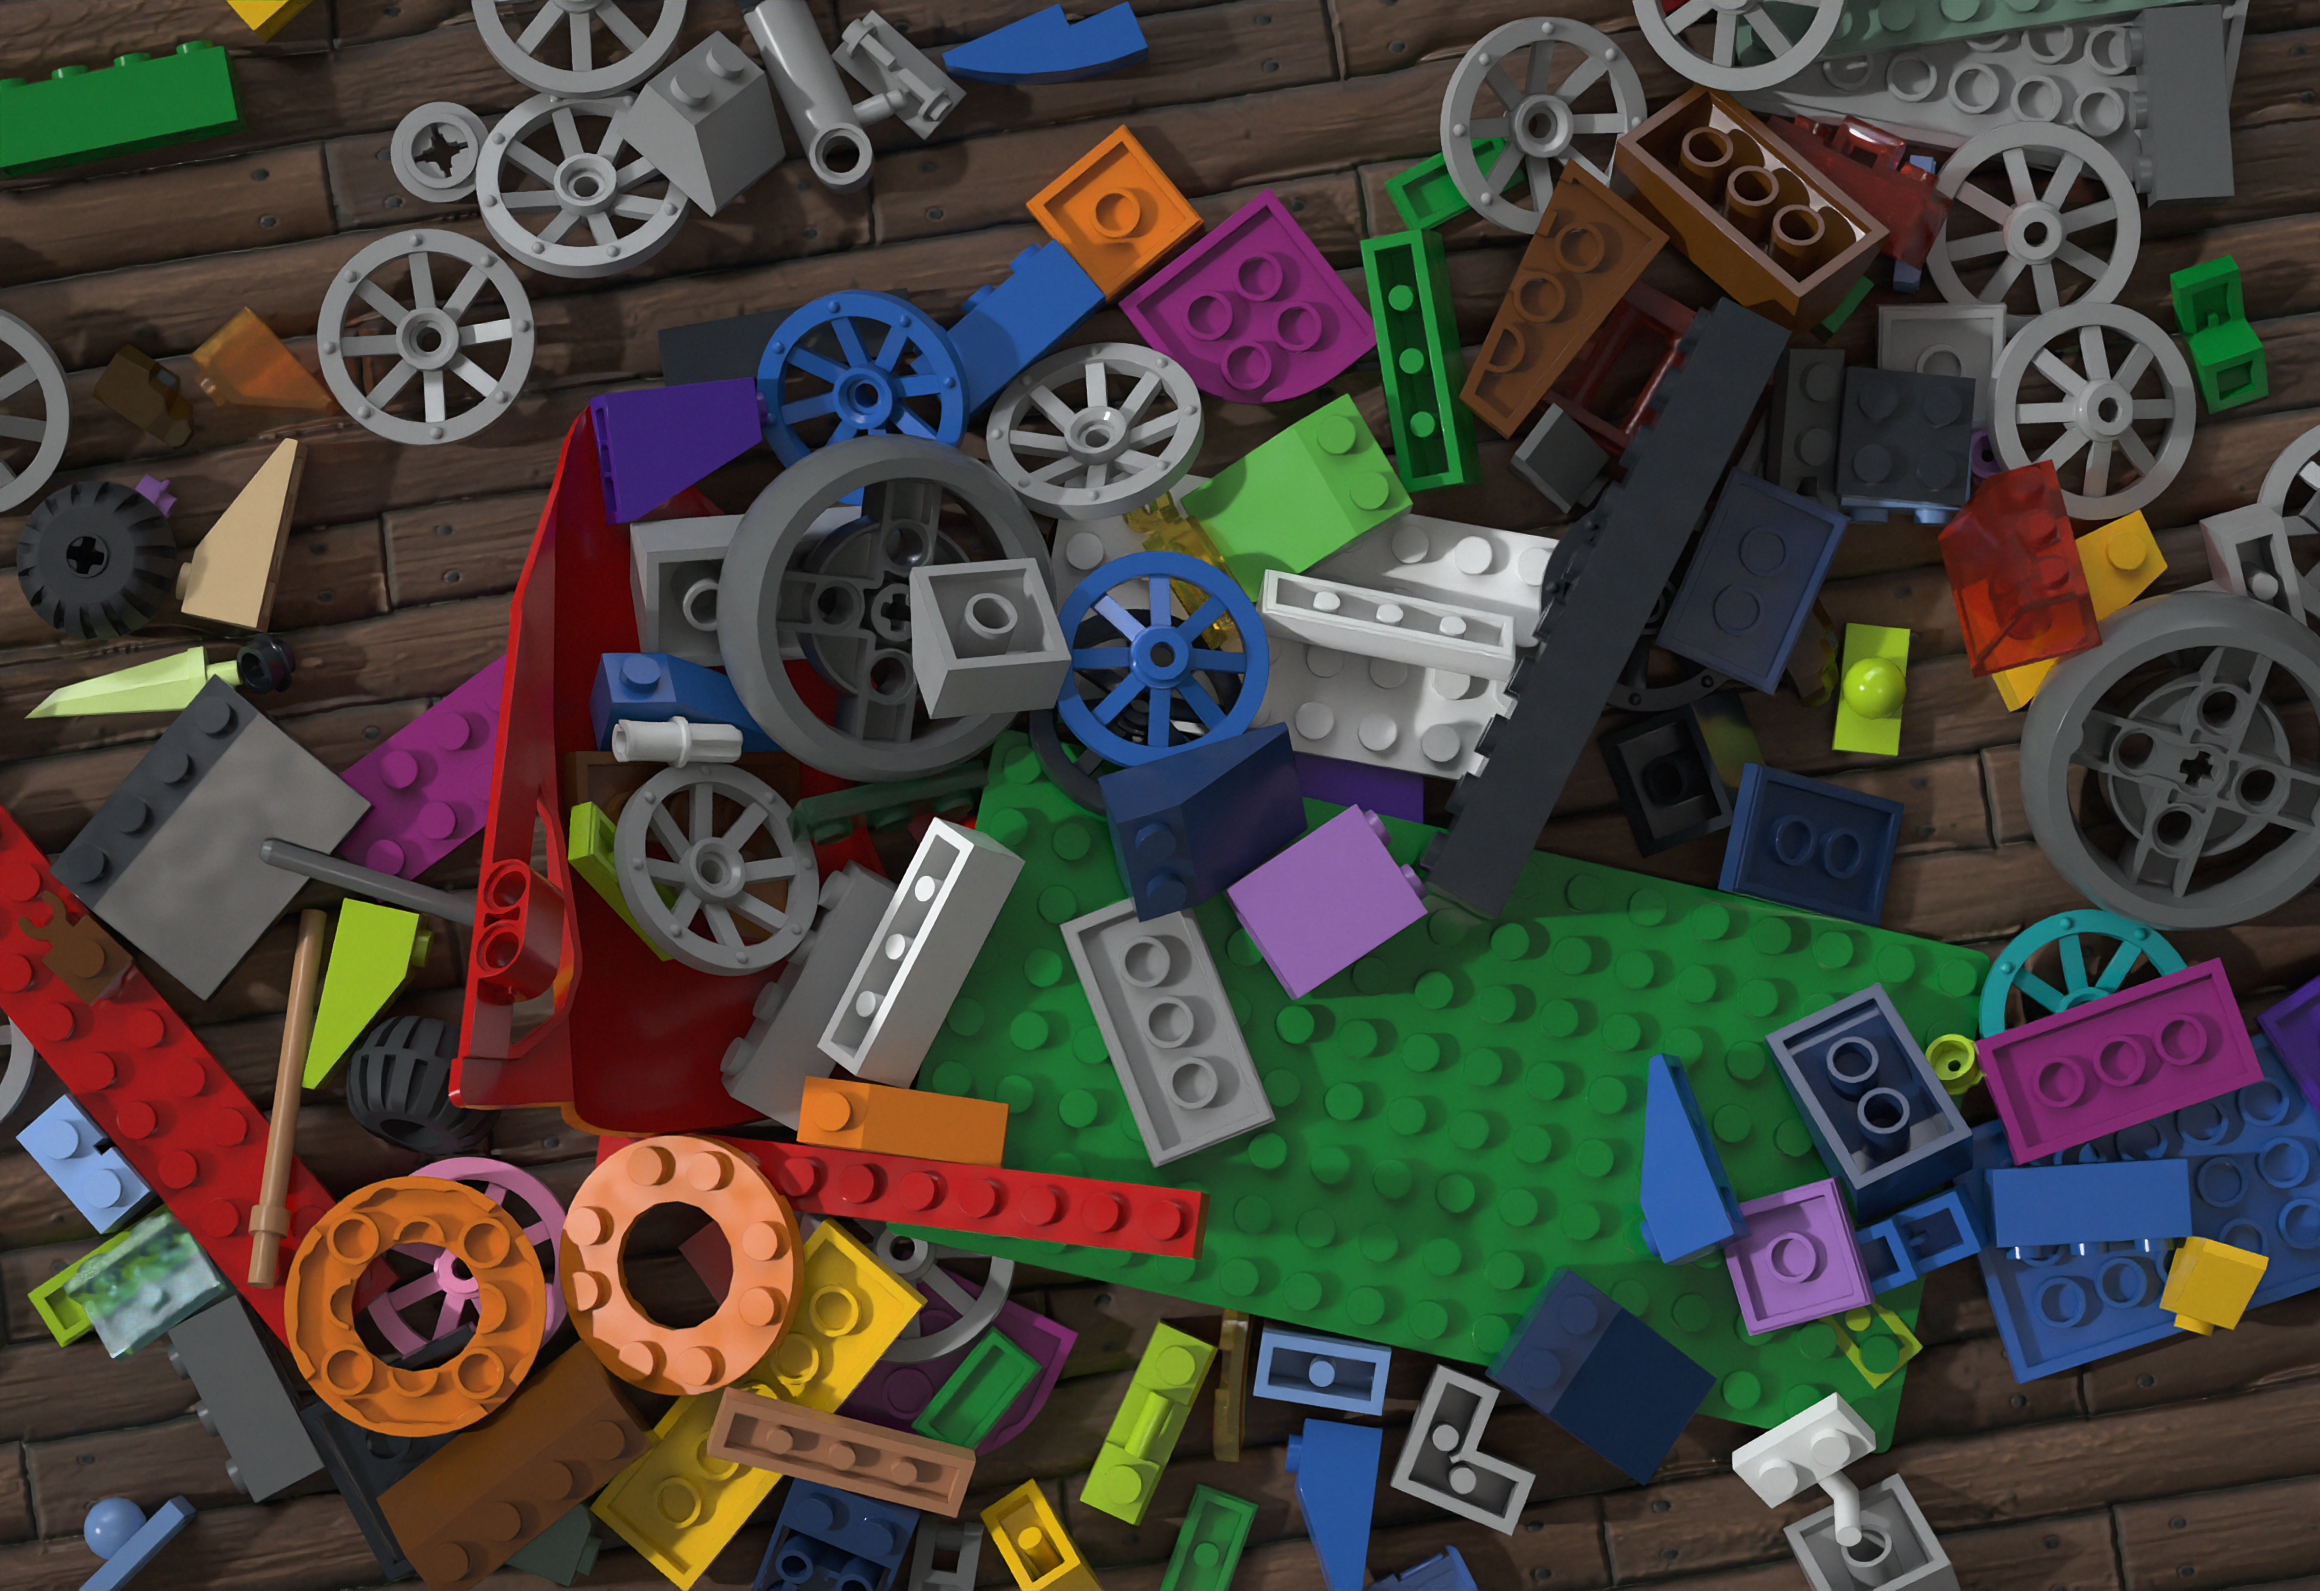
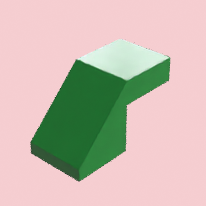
M2229 254L2171 273L2170 282L2175 323L2204 408L2210 415L2269 395L2264 346L2245 319L2240 269Z

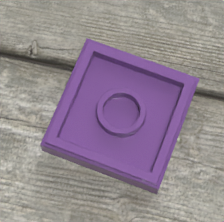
M1839 1176L1739 1203L1752 1236L1724 1247L1723 1251L1749 1336L1868 1305L1876 1301Z

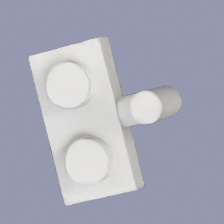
M1835 1392L1732 1452L1733 1470L1771 1509L1818 1483L1834 1500L1835 1536L1837 1542L1843 1546H1854L1862 1538L1859 1490L1840 1469L1876 1449L1875 1432Z

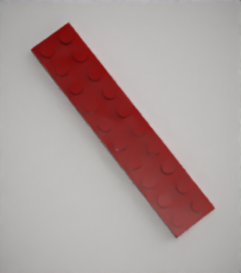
M0 801V1007L291 1352L284 1319V1299L290 1268L300 1245L311 1228L339 1202L293 1149L285 1208L291 1211L288 1236L286 1239L280 1240L274 1287L263 1289L247 1284L254 1236L250 1235L248 1230L252 1206L259 1205L271 1125L270 1120L136 961L93 1006L87 1005L41 961L54 946L49 941H39L24 934L17 920L22 915L26 916L39 928L46 927L52 922L54 916L53 909L41 898L45 891L58 895L66 902L70 910V922L74 926L86 914H89L113 937L114 935L87 905L48 871L53 863ZM382 1254L372 1260L357 1281L352 1302L354 1318L402 1278Z

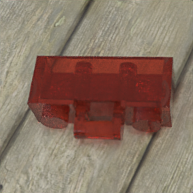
M1797 114L1793 124L1771 115L1766 125L1769 129L1891 231L1889 240L1879 253L1921 271L1951 210L1953 200L1936 189L1940 181L1938 176L1908 162H1905L1901 172L1896 170L1905 152L1906 140L1852 115H1848L1842 121L1831 143L1828 141L1832 130L1808 117ZM1854 146L1878 155L1872 168L1849 158Z

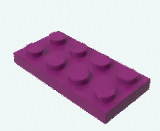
M507 652L340 775L376 806L340 849L349 863L414 882L485 830ZM376 898L379 904H385L387 902L386 900Z
M2220 957L1972 1043L2016 1166L2265 1080Z

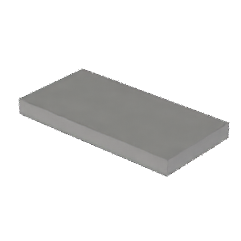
M1128 898L1059 925L1153 1168L1276 1120L1192 907L1139 923L1132 903Z

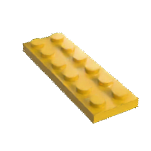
M830 1216L820 1224L803 1245V1290L796 1316L785 1339L778 1349L772 1350L750 1372L749 1376L727 1387L836 1414L928 1302L923 1295ZM725 1388L701 1394L680 1396L653 1429L661 1442L616 1476L589 1508L683 1591H689L694 1587L785 1476L784 1474L707 1455V1441Z

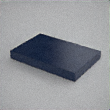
M1731 467L1653 644L1766 694L1773 695L1852 518L1739 468Z
M1744 763L1718 889L1834 919L1879 928L1905 804L1761 764Z

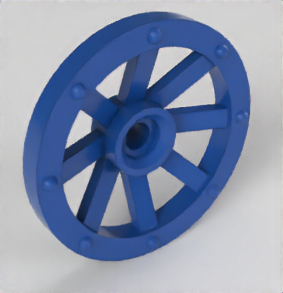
M850 289L826 294L811 301L794 312L775 331L767 344L759 365L756 391L763 393L767 406V426L763 430L771 448L786 468L812 453L802 442L792 423L835 411L842 421L825 447L855 438L860 429H868V435L890 434L889 420L908 435L931 438L960 449L963 443L969 420L970 397L962 361L948 336L935 321L916 306L894 295L874 290ZM853 316L868 317L891 325L876 360H872ZM830 320L851 367L800 344V340L814 326ZM909 338L924 353L934 372L898 376L894 371ZM788 364L795 365L835 384L833 391L786 403L785 378ZM866 383L876 388L878 400L868 395ZM934 393L941 394L942 410L938 433L902 401L903 397ZM864 487L851 492L837 502L862 506Z
M1146 551L1117 558L1093 571L1081 581L1067 598L1057 616L1072 661L1055 704L1061 717L1074 735L1091 751L1113 764L1128 769L1241 735L1248 728L1261 706L1268 683L1270 665L1269 647L1262 621L1256 608L1238 584L1225 573L1203 560L1167 551ZM1149 578L1150 626L1145 628L1112 599L1107 592L1126 582ZM1169 578L1193 585L1211 596L1178 628L1171 626ZM1089 608L1095 611L1131 643L1130 647L1072 649L1078 625ZM1226 611L1239 634L1243 653L1194 649L1191 643ZM1158 647L1165 648L1172 656V664L1168 667L1155 665L1151 660L1150 651ZM1127 668L1129 675L1090 713L1078 693L1073 671ZM1191 670L1244 675L1238 699L1228 716L1223 713L1191 675ZM1176 689L1211 732L1192 742L1168 747L1170 695ZM1142 690L1150 693L1148 746L1124 740L1105 728Z

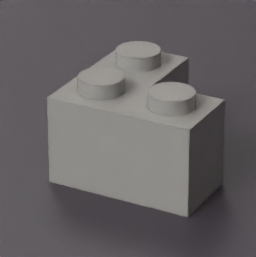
M2259 502L2199 520L2213 580L2175 592L2207 590L2249 597L2279 609L2308 627L2286 530L2281 516ZM2198 647L2166 653V658L2179 669L2188 668L2192 664Z
M1436 1361L1388 1481L1391 1487L1512 1536L1536 1475L1529 1468L1478 1448L1500 1389L1491 1383Z

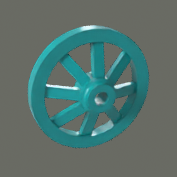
M2074 910L2050 916L2021 932L2005 947L1992 965L1982 990L1979 1005L1981 1040L2010 1030H2005L2004 1020L2005 1003L2010 985L2054 1014L2114 994L2140 952L2152 962L2162 977L2186 969L2187 966L2179 953L2158 932L2150 927L2137 925L2118 918L2105 910ZM2078 934H2100L2123 941L2094 987H2088ZM2055 939L2058 941L2068 991L2067 995H2063L2021 967L2037 949Z

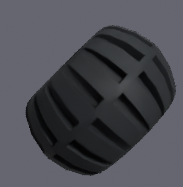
M84 481L56 491L31 513L26 524H24L18 541L16 555L18 579L30 606L40 618L53 628L72 637L85 640H108L121 637L139 629L149 622L163 607L176 578V542L163 513L140 492L111 481ZM95 543V549L104 553V561L102 565H92L88 573V567L80 563V557L83 551H91Z
M423 1016L388 1018L378 1023L363 1037L349 1060L346 1094L354 1119L376 1138L383 1139L388 1144L405 1148L408 1151L422 1152L434 1156H453L468 1152L492 1131L501 1116L502 1109L479 1110L460 1108L452 1104L448 1093L452 1059L458 1058L461 1027L455 1024L450 1025L445 1023V1021L434 1018L426 1019Z

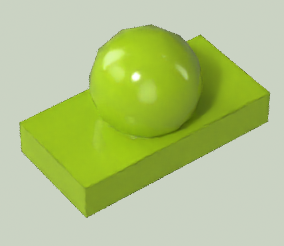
M1855 623L1844 624L1832 751L1889 757L1898 756L1902 707L1907 692L1905 677L1910 629Z

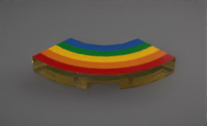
M1227 1308L1224 1309L1219 1349H1222L1223 1358L1219 1389H1215L1213 1444L1214 1455H1216L1217 1460L1239 1462L1249 1417L1250 1371L1257 1328V1315Z

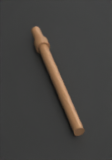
M304 909L301 911L259 1205L252 1206L248 1233L254 1236L247 1284L256 1288L270 1289L274 1287L280 1240L286 1239L288 1236L291 1211L285 1208L327 918V913L316 909Z

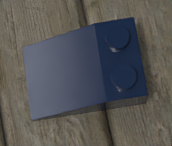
M1285 721L1098 777L1120 877L1139 923L1203 904L1308 829L1289 729Z
M1879 982L1765 1036V1043L1830 1178L1839 1176L1847 1206L1858 1224L1973 1169L1972 1132Z
M1556 1268L1484 1374L1643 1486L1647 1484L1717 1380L1716 1377L1621 1305L1571 1270L1565 1268Z

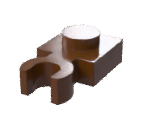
M45 891L41 898L53 909L54 916L52 922L46 927L39 928L32 920L22 915L17 920V923L23 933L30 938L39 941H49L54 946L41 961L87 1005L93 1006L137 959L91 915L86 914L74 926L70 922V910L66 902L58 895Z

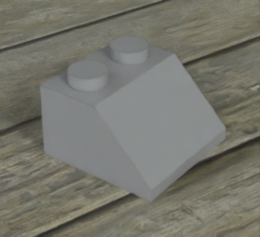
M718 30L648 81L617 131L620 136L711 217L778 166L786 156L765 72Z
M1035 558L912 567L909 576L913 669L930 719L1054 708L1072 658Z
M1898 1473L1859 1491L1862 1538L1854 1546H1843L1836 1540L1834 1504L1783 1528L1812 1591H1961L1951 1562Z

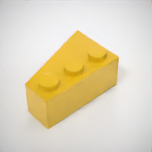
M2139 509L1957 596L1955 600L2009 712L2022 708L2035 695L2049 668L2080 634L2104 617L2128 606L2168 566Z

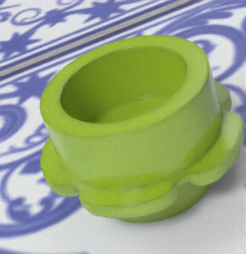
M1947 1034L1937 1038L1929 1045L1925 1053L1927 1061L1949 1096L1965 1094L1968 1088L1979 1084L1984 1077L1972 1046L1974 1041L1958 1034ZM1958 1063L1961 1064L1959 1070L1950 1071L1951 1066Z

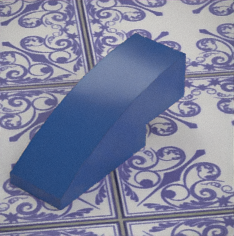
M1128 1L1069 26L1058 3L945 52L942 56L945 68L951 78L986 84L1029 86L1072 82L1112 73L1148 60V45Z
M1965 1182L1854 1228L1874 1295L1916 1280L1926 1272L1978 1253L1991 1242Z

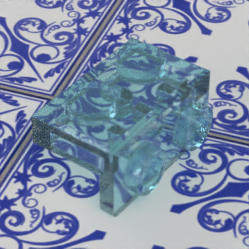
M169 1212L161 1216L150 1217L133 1228L127 1240L108 1253L98 1254L86 1260L78 1268L77 1275L63 1284L68 1297L80 1304L85 1310L111 1357L121 1363L227 1289L204 1248L183 1223Z

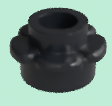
M258 633L254 636V640L248 642V645L241 648L237 654L240 676L247 687L253 692L265 694L276 689L281 693L291 686V674L295 670L296 661L291 648L284 641L275 639L268 633Z

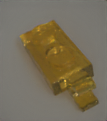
M1169 490L1151 503H1148L1150 513L1145 506H1142L1136 510L1121 514L1125 523L1132 530L1151 536L1142 543L1146 551L1176 552L1203 560L1229 576L1244 591L1195 515L1185 519L1181 517L1174 505ZM1169 578L1170 588L1189 617L1211 598V596L1193 585ZM1226 611L1201 633L1211 650H1215L1240 638L1234 623Z

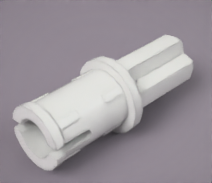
M673 716L668 722L619 720V724L615 725L612 734V749L617 761L667 762L670 767L675 765V768H682L687 762L733 763L740 758L741 745L743 743L742 732L731 724L688 723L681 716Z

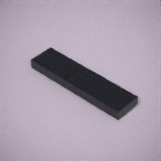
M907 287L883 291V293L894 295L910 303ZM805 305L656 330L665 386L754 377V381H757L763 353L773 334L788 317ZM853 316L872 360H876L891 325L868 317ZM830 320L814 326L799 342L838 362L850 365ZM910 338L902 355L915 353L913 349L916 344ZM789 363L786 375L807 371Z

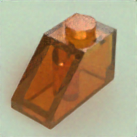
M247 305L189 356L202 370L194 377V380L219 407L229 400L231 404L243 412L333 416L341 409L340 405L262 318Z

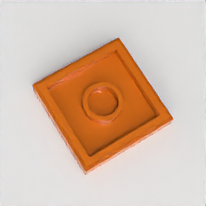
M1124 124L1026 203V208L1049 236L1057 240L1103 292L1106 304L1204 225V220Z

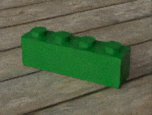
M199 40L177 46V55L152 59V54L133 53L114 59L115 67L90 72L89 66L86 65L68 66L54 70L51 73L52 80L28 84L25 78L0 80V181L248 131L234 57L223 45L215 47L214 41Z
M1419 228L1361 240L1360 246L1400 482L1407 494L1426 495L1484 484L1472 412L1458 401L1466 383V376L1441 233Z

